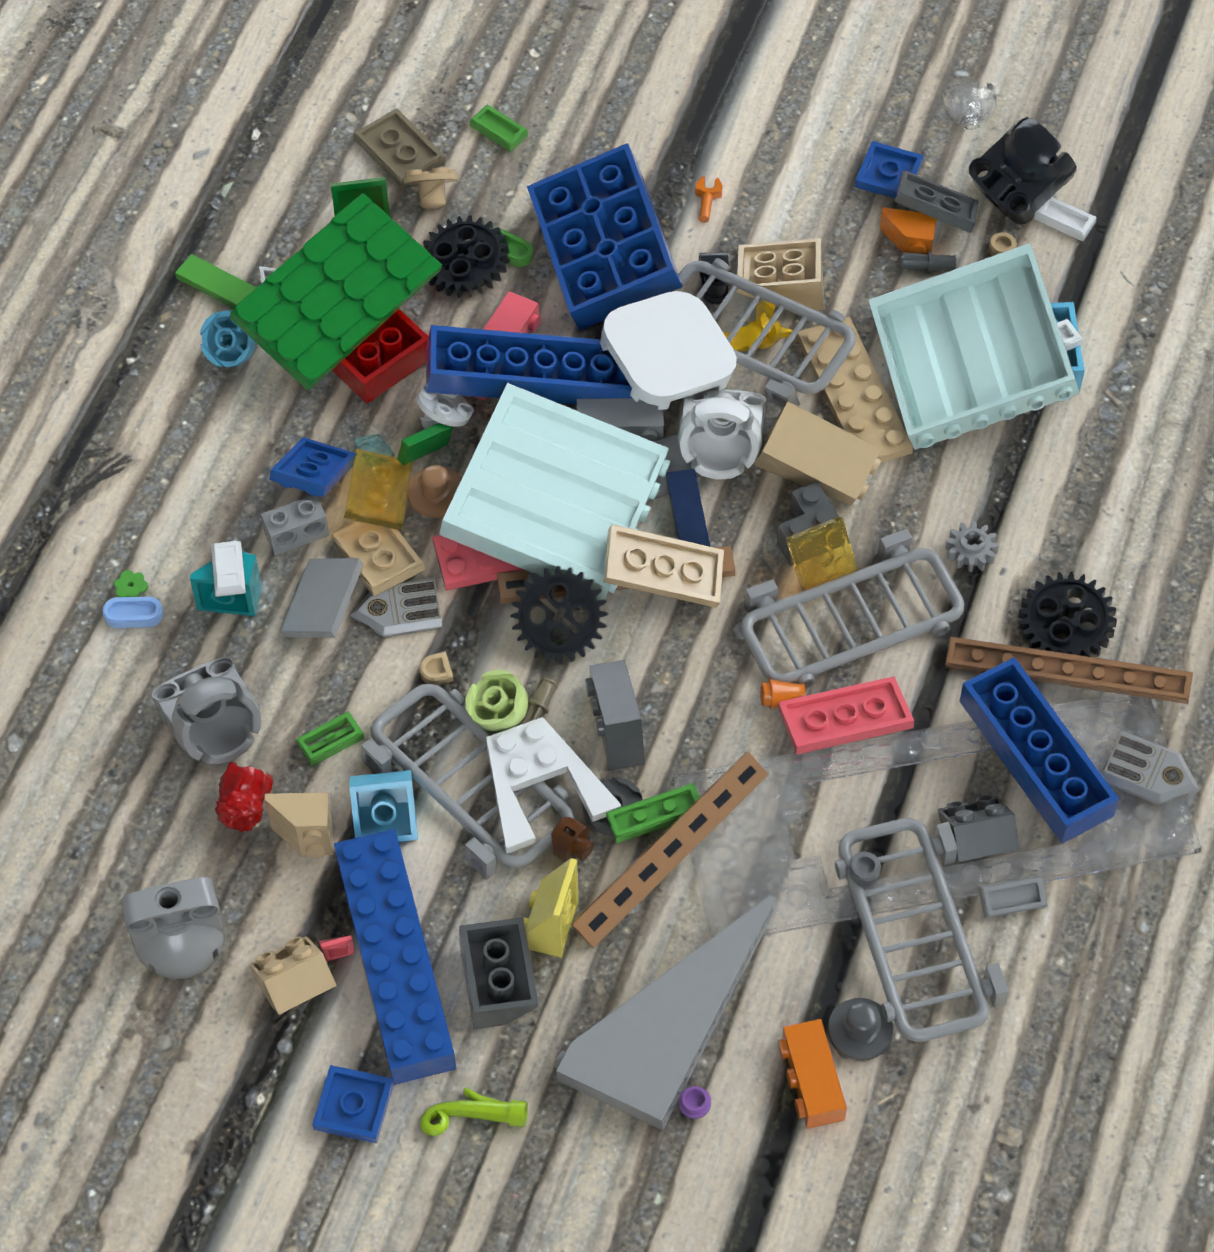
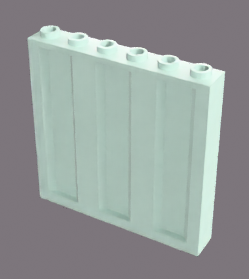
M1030 243L869 299L906 431L914 450L928 448L934 443L957 438L963 433L975 429H983L990 424L1002 420H1010L1019 414L1031 410H1039L1046 405L1057 401H1066L1072 398V396L1080 394Z
M507 383L442 520L439 535L531 573L536 572L541 577H544V568H548L552 575H554L556 566H561L563 574H566L568 568L572 567L574 577L580 572H584L583 582L586 583L588 580L594 579L595 581L591 589H602L597 599L605 600L608 592L614 594L617 585L603 582L608 529L613 524L639 530L636 528L639 521L645 523L651 508L646 504L649 498L655 500L661 485L656 482L658 476L664 477L670 461L666 460L669 448Z

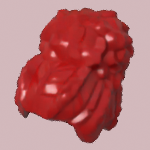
M230 762L220 777L219 798L215 807L218 821L226 828L239 830L240 832L251 831L252 827H255L263 816L262 812L264 809L262 806L265 794H270L273 785L271 775L267 772L265 775L261 769H255L251 766L240 767L235 762Z

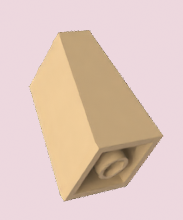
M787 401L778 414L760 450L758 459L753 465L804 487L818 481L826 496L851 506L856 499H863L869 487L865 481L869 473L875 474L881 463V459L877 458L881 449Z

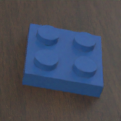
M872 141L856 178L855 187L895 198L899 178L903 170L918 175L924 155Z
M330 1065L313 1120V1130L377 1144L394 1086L393 1078Z

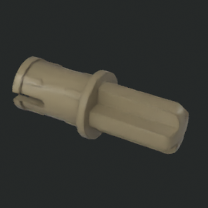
M547 677L540 678L532 698L528 699V709L525 718L519 725L541 718L543 714L548 713V705L558 688V684Z

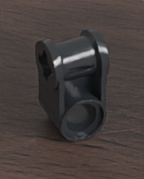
M727 251L699 253V261L712 264L716 258H719L729 266ZM699 272L703 287L710 275ZM715 278L703 295L705 300L711 304H721L728 294V283Z

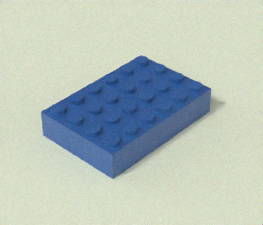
M628 143L527 186L569 313L579 330L604 321L609 313L617 308L683 287L639 164Z

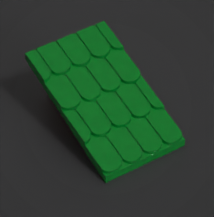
M364 193L331 219L329 224L309 239L298 252L266 277L262 284L237 304L229 316L235 324L307 391H310L437 275L442 268V264L435 257H432L415 239H412V236L395 221L391 220L392 218Z

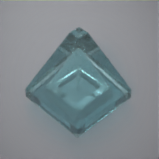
M379 434L354 439L355 451L370 470L395 456L394 452Z

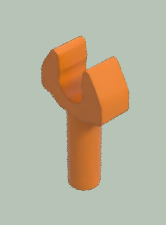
M704 176L696 182L695 195L702 198L698 218L700 222L707 223L709 221L713 199L722 198L723 185L719 178H716L713 188L705 187Z

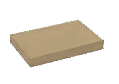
M382 509L331 534L332 542L344 558H359L363 567L359 578L374 597L425 571L422 560Z

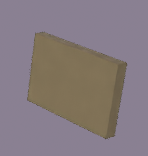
M398 108L353 133L354 140L401 188L407 186L404 184L407 170L430 172L432 168H437L445 163V156Z

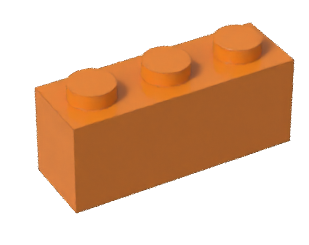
M817 1019L783 1027L782 1039L778 1040V1047L781 1058H787L790 1069H786V1075L790 1089L795 1088L798 1099H795V1108L798 1118H804L807 1129L845 1121L847 1106L822 1020Z

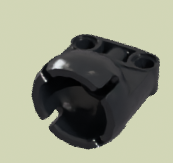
M1026 116L1018 120L981 157L974 159L970 163L969 174L980 192L998 210L1016 224L1022 225L1030 222L1034 217V213L1074 177L1077 166L1069 153L1061 152L1057 156L1056 153L1061 148L1058 140L1039 122ZM989 171L987 175L978 177L981 172ZM1025 205L1022 210L1014 211L1017 206Z

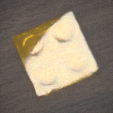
M836 517L786 538L801 591L858 571L843 518Z

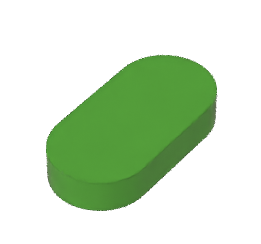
M500 229L501 234L506 237L510 251L508 254L510 263L508 264L515 267L529 265L534 257L532 245L528 241Z

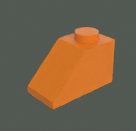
M882 207L880 230L902 253L927 254L928 251L932 252L937 219L921 212Z

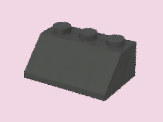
M523 917L459 926V945L473 1029L506 1025L537 1008L539 1004Z

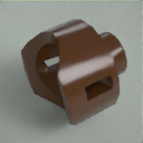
M564 817L551 833L553 854L564 862L576 857L582 861L586 860L594 848V843L588 840L590 828L577 819Z

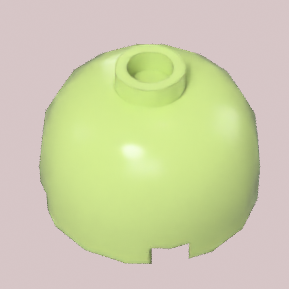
M497 669L481 675L483 679L477 685L473 683L466 696V710L473 721L485 730L497 733L518 726L525 718L528 709V694L521 681L505 670Z

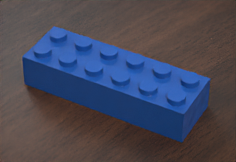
M1015 657L962 684L959 702L1061 844L1114 817L1119 798Z

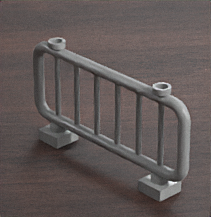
M716 258L712 264L705 261H693L687 264L679 273L683 286L693 273L703 272L710 275L696 295L699 299L702 298L715 278L733 286L712 315L715 321L738 288L756 296L728 335L727 340L729 343L761 299L779 306L746 354L733 349L737 357L736 363L770 378L764 388L770 401L778 406L784 407L787 401L799 407L800 402L796 391L804 394H816L822 391L830 383L856 343L853 329L843 323L845 317L836 310H831L828 316L728 272V264L719 258ZM784 309L801 316V320L769 365L751 357ZM807 320L826 327L793 376L774 368ZM831 330L844 336V342L815 382L807 383L798 379Z
M904 529L880 538L878 555L882 561L779 601H777L778 587L773 579L746 589L744 604L749 613L742 620L741 631L767 681L772 679L804 684L806 689L815 683L814 676L929 631H932L935 637L946 634L951 629L949 624L959 619L964 612L965 604L963 597L937 553L925 548L910 550L912 537L908 529ZM917 560H926L931 564L953 606L950 611L936 615L909 563ZM902 566L931 616L930 619L911 626L882 575ZM875 576L904 626V629L885 636L882 635L855 585ZM849 586L878 638L857 647L828 595ZM820 597L824 598L851 648L831 657L828 656L802 607V604ZM794 607L797 608L823 657V660L805 667L800 665L775 617V614ZM768 617L770 618L796 668L795 671L787 674L775 672L753 631L754 623Z
M420 685L390 706L373 721L371 726L373 740L370 738L361 745L362 761L375 774L392 772V759L404 771L411 770L412 778L474 836L473 839L465 844V860L486 880L496 873V858L506 866L521 868L531 864L553 846L552 831L523 854L517 856L510 853L506 854L505 848L502 846L504 838L502 837L496 841L481 826L499 811L498 805L477 821L460 807L462 803L493 780L491 774L456 801L439 787L448 778L486 750V737L493 734L473 721L467 710L462 707L465 700L458 690L453 689L447 693L438 685ZM433 696L442 704L441 707L394 743L384 735L383 728L422 697ZM448 709L463 724L413 762L398 747ZM468 728L483 744L434 782L418 766ZM543 781L528 786L533 788L547 801L526 818L528 823L532 822L550 806L562 816V819L564 817L574 818L573 810L566 803L569 800V795L563 787L557 785L551 789ZM528 787L514 791L513 793L515 797L520 795Z
M901 818L846 833L838 846L840 860L835 861V870L839 880L847 878L888 1001L882 1003V1011L886 1022L894 1021L899 1033L907 1040L914 1042H925L981 1026L988 1019L990 1012L987 997H990L993 1007L1006 1004L1009 990L999 963L987 965L984 977L981 979L937 857L940 855L943 866L956 862L958 847L949 822L937 824L935 835L932 838L925 825L912 818ZM909 830L914 832L918 837L921 847L877 858L880 863L923 853L930 875L865 891L862 885L850 878L848 866L852 858L851 846L854 843ZM933 880L940 903L873 919L866 897ZM943 909L950 931L886 947L882 946L876 925ZM953 937L959 960L892 976L885 953ZM963 966L970 988L902 1005L895 982ZM971 994L977 1006L976 1013L970 1017L922 1029L911 1027L904 1012Z

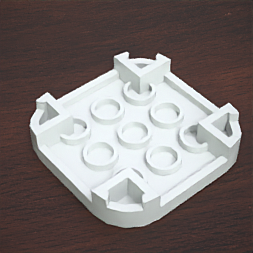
M681 291L667 292L635 302L610 312L604 321L600 345L603 351L609 350L632 387L630 396L636 402L642 400L648 404L657 405L658 410L668 409L672 401L714 387L717 392L726 388L727 383L733 376L737 357L732 346L707 307L699 298L690 293Z

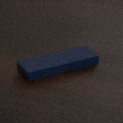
M695 469L666 472L665 478L677 538L711 547Z

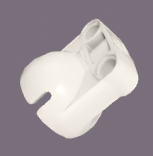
M715 388L682 398L678 444L680 453L688 464L692 461L691 467L698 474L716 480L734 478L744 472L745 466L749 469L758 459L762 447L766 398L754 392L722 389L717 392Z

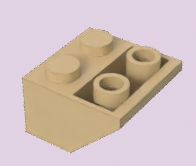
M307 936L290 939L285 943V947L275 952H264L256 958L255 962L249 964L266 998L278 1015L337 986L323 953Z

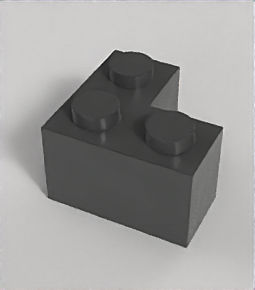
M818 481L792 491L790 512L794 518L778 525L777 545L790 566L843 545L845 528L844 523Z

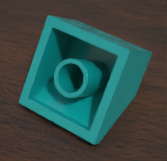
M242 551L246 593L215 596L212 561L191 573L190 582L197 610L255 617L262 590L256 555Z

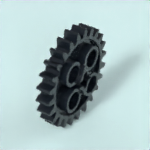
M469 215L467 221L463 222L462 218L458 216L457 223L454 224L448 219L447 227L444 228L438 224L437 234L429 232L431 241H423L424 248L442 264L440 272L429 281V285H435L437 292L445 289L447 296L456 291L458 298H461L463 292H467L468 296L472 297L473 290L476 289L480 294H483L482 287L486 285L492 289L491 281H501L500 273H506L505 264L510 263L508 256L510 251L505 235L501 234L499 227H493L492 221L484 225L482 217L473 222L472 216Z
M556 566L554 575H552L548 568H544L543 578L536 572L533 573L535 581L533 584L527 580L523 581L527 588L526 592L516 591L517 595L522 598L521 602H512L514 607L519 608L517 613L510 615L511 618L519 619V623L514 625L512 630L521 629L522 631L517 641L527 639L528 643L525 646V650L528 651L533 647L536 648L535 658L541 656L542 653H546V662L548 663L552 660L553 655L557 657L558 664L563 663L564 655H567L569 660L574 662L575 652L585 657L584 647L587 646L594 650L596 647L592 639L601 640L603 638L597 632L598 628H607V625L600 621V617L609 615L606 611H600V606L606 604L607 600L597 599L602 589H591L595 581L594 579H590L586 583L583 582L584 572H580L574 577L572 567H569L566 574H563L561 566ZM556 585H562L567 591V596L562 602H556L552 598L551 592ZM540 596H545L556 609L564 608L566 610L564 617L579 629V634H575L564 621L558 620L555 622L553 619L555 613L540 600ZM537 606L543 608L546 612V619L541 624H537L531 619V611ZM577 606H583L588 610V619L584 623H578L573 618V611ZM558 627L563 628L568 635L567 641L563 645L555 643L552 638L553 631Z
M1058 572L1057 579L1054 581L1049 575H1046L1045 585L1036 581L1035 590L1028 588L1027 598H1022L1021 607L1023 609H1019L1018 618L1022 619L1019 621V629L1025 630L1022 638L1023 640L1031 639L1029 648L1032 649L1039 647V650L1090 657V652L1099 656L1101 652L1100 646L1107 648L1109 645L1108 638L1114 637L1115 630L1113 628L1116 627L1117 619L1113 617L1116 614V607H1109L1112 605V596L1104 597L1105 587L1096 590L1097 580L1095 579L1089 584L1085 583V574L1079 580H1075L1073 572L1069 573L1068 579H1064L1061 572ZM1074 597L1080 599L1081 602L1072 603L1068 599ZM1048 608L1053 610L1054 613L1044 614L1041 610ZM1084 622H1090L1094 625V627L1085 628L1081 624ZM1063 633L1067 638L1058 639L1054 634Z

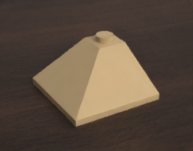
M821 238L739 245L737 276L816 311L824 310ZM739 288L737 289V293L751 298L756 297Z

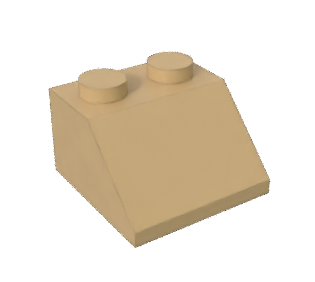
M328 792L265 794L271 829L301 856L307 855L311 858H320L324 855H333L334 821Z

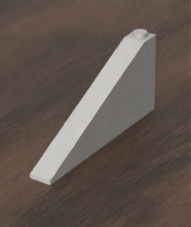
M769 895L572 1041L567 1051L562 1050L556 1059L554 1068L557 1069L558 1081L663 1131L679 1101L680 1094L684 1091L776 910V897Z

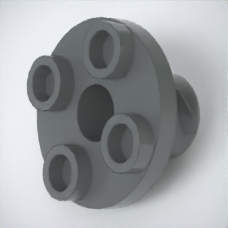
M853 998L842 1002L834 1009L829 1018L828 1036L831 1044L842 1058L865 1061L874 1059L887 1051L893 1035L892 1021L886 1022L880 1004L870 999Z

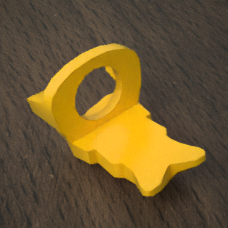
M766 301L758 302L756 305V320L749 322L748 326L740 328L730 342L733 349L742 352L748 351L774 315V304ZM777 319L757 349L771 348L780 339L790 336L793 330L783 327ZM723 332V334L725 335L726 338H727L728 335L731 333V332Z

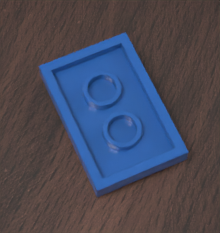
M302 437L271 469L269 480L277 482L286 488L294 487L306 491L311 496L324 497L355 464L356 453Z

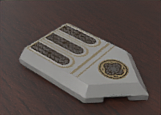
M434 577L404 581L375 597L369 592L350 614L351 618L371 627L375 633L383 638L443 629Z
M1125 731L1120 733L1102 775L1109 786L1158 805L1170 802L1171 799L1185 794L1188 796L1197 793L1200 790L1181 753Z

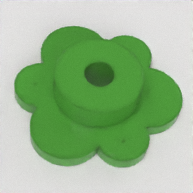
M125 570L121 573L120 579L114 581V586L117 588V597H139V593H144L148 590V583L140 572L134 574L131 570Z

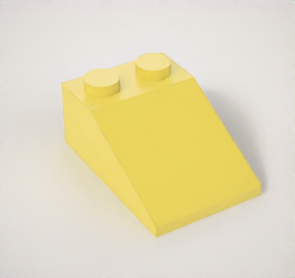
M570 858L544 877L538 890L532 891L529 901V908L532 911L529 918L524 917L523 919L529 950L562 958L571 929L570 924L573 922L579 903L577 859Z

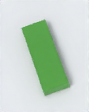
M193 254L175 272L176 279L232 308H235L241 300L256 289L251 284Z
M691 783L606 812L616 844L672 825L699 798L695 784Z

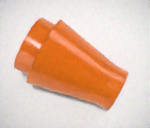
M768 679V682H761L760 685L762 707L769 706V709L777 708L780 701L806 696L804 684Z

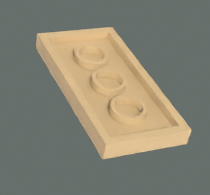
M612 524L608 529L603 582L716 608L720 604L724 550Z

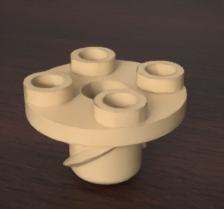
M448 167L432 168V173L422 172V170H407L404 184L418 185L420 206L424 209L433 210L446 205L445 183L458 181L459 178L458 173H455V169H448Z

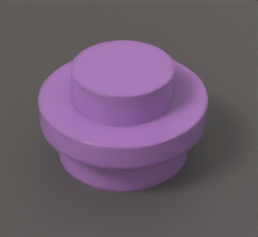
M688 1087L679 1096V1109L688 1118H702L710 1111L711 1097L701 1087Z

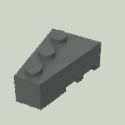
M625 660L589 665L590 678L585 679L588 697L593 696V698H590L593 717H598L596 718L597 733L599 737L602 736L609 770L644 765L642 719Z

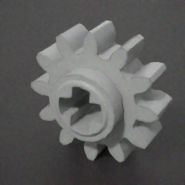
M975 521L971 523L970 528H967L964 523H960L959 532L951 529L949 539L946 541L945 549L949 551L948 560L957 559L956 568L958 569L965 564L968 565L967 569L969 572H972L976 565L981 571H984L986 562L993 564L995 555L998 554L999 544L995 543L996 533L987 535L988 526L984 525L981 529H978Z

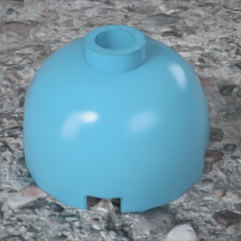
M230 310L212 314L201 327L200 335H202L203 343L200 344L201 350L206 358L216 366L234 367L242 365L252 358L257 349V343L229 318Z

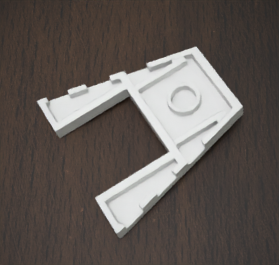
M543 717L486 737L487 753L494 782L506 854L535 844L536 839L513 793L514 791L567 772L592 822L605 818L606 812L621 808L619 801Z

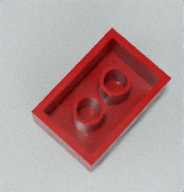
M398 309L332 371L368 404L426 363L428 335Z

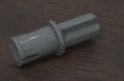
M928 251L927 254L904 252L900 257V267L902 269L925 270L928 274H930V271L949 272L956 269L957 259L956 255H935L931 251Z

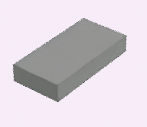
M1042 875L978 886L984 918L1048 906Z

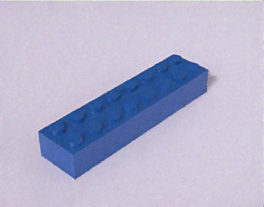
M431 325L426 345L427 393L500 398L507 383L560 404L577 405V399L632 398L630 396L632 387L609 350H602L600 340L437 325Z
M391 829L334 843L336 859L394 1085L456 1070L455 1054L396 830Z

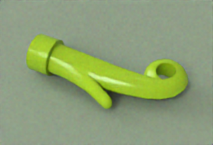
M464 1088V1094L471 1100L446 1101L434 1104L427 1108L420 1118L422 1131L431 1136L440 1135L447 1130L449 1116L508 1123L512 1127H525L528 1103L521 1100H511V1102L500 1101L480 1095L469 1088ZM436 1117L441 1119L439 1124H431V1121Z

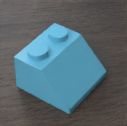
M411 770L349 777L355 838L395 829L399 842L418 840Z

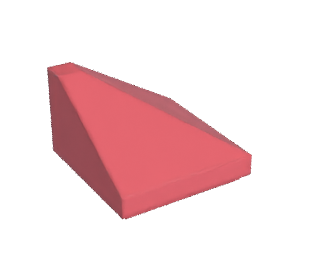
M351 935L319 941V946L326 962L355 953Z

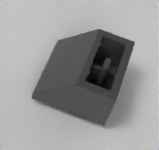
M984 795L978 797L977 801L974 802L955 801L948 803L945 808L938 809L940 822H949L958 847L956 858L958 862L1019 850L1015 814L998 797Z

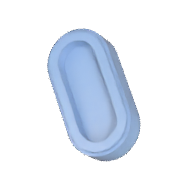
M116 597L108 600L103 606L105 622L114 628L153 627L160 623L164 615L160 601L154 597Z

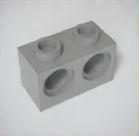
M309 496L261 514L264 534L274 556L329 536L327 518L317 496Z

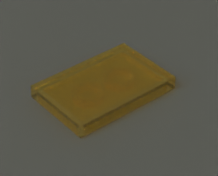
M356 449L344 518L401 531L413 461L403 466L395 457Z

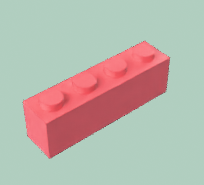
M508 291L483 330L531 334L532 331L535 332L541 322L539 303ZM477 397L484 401L488 399V397Z

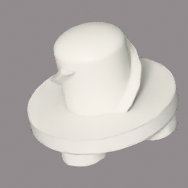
M426 384L422 385L417 395V403L425 413L423 417H420L424 429L438 423L453 427L463 426L468 423L474 412V408L461 395L427 393Z

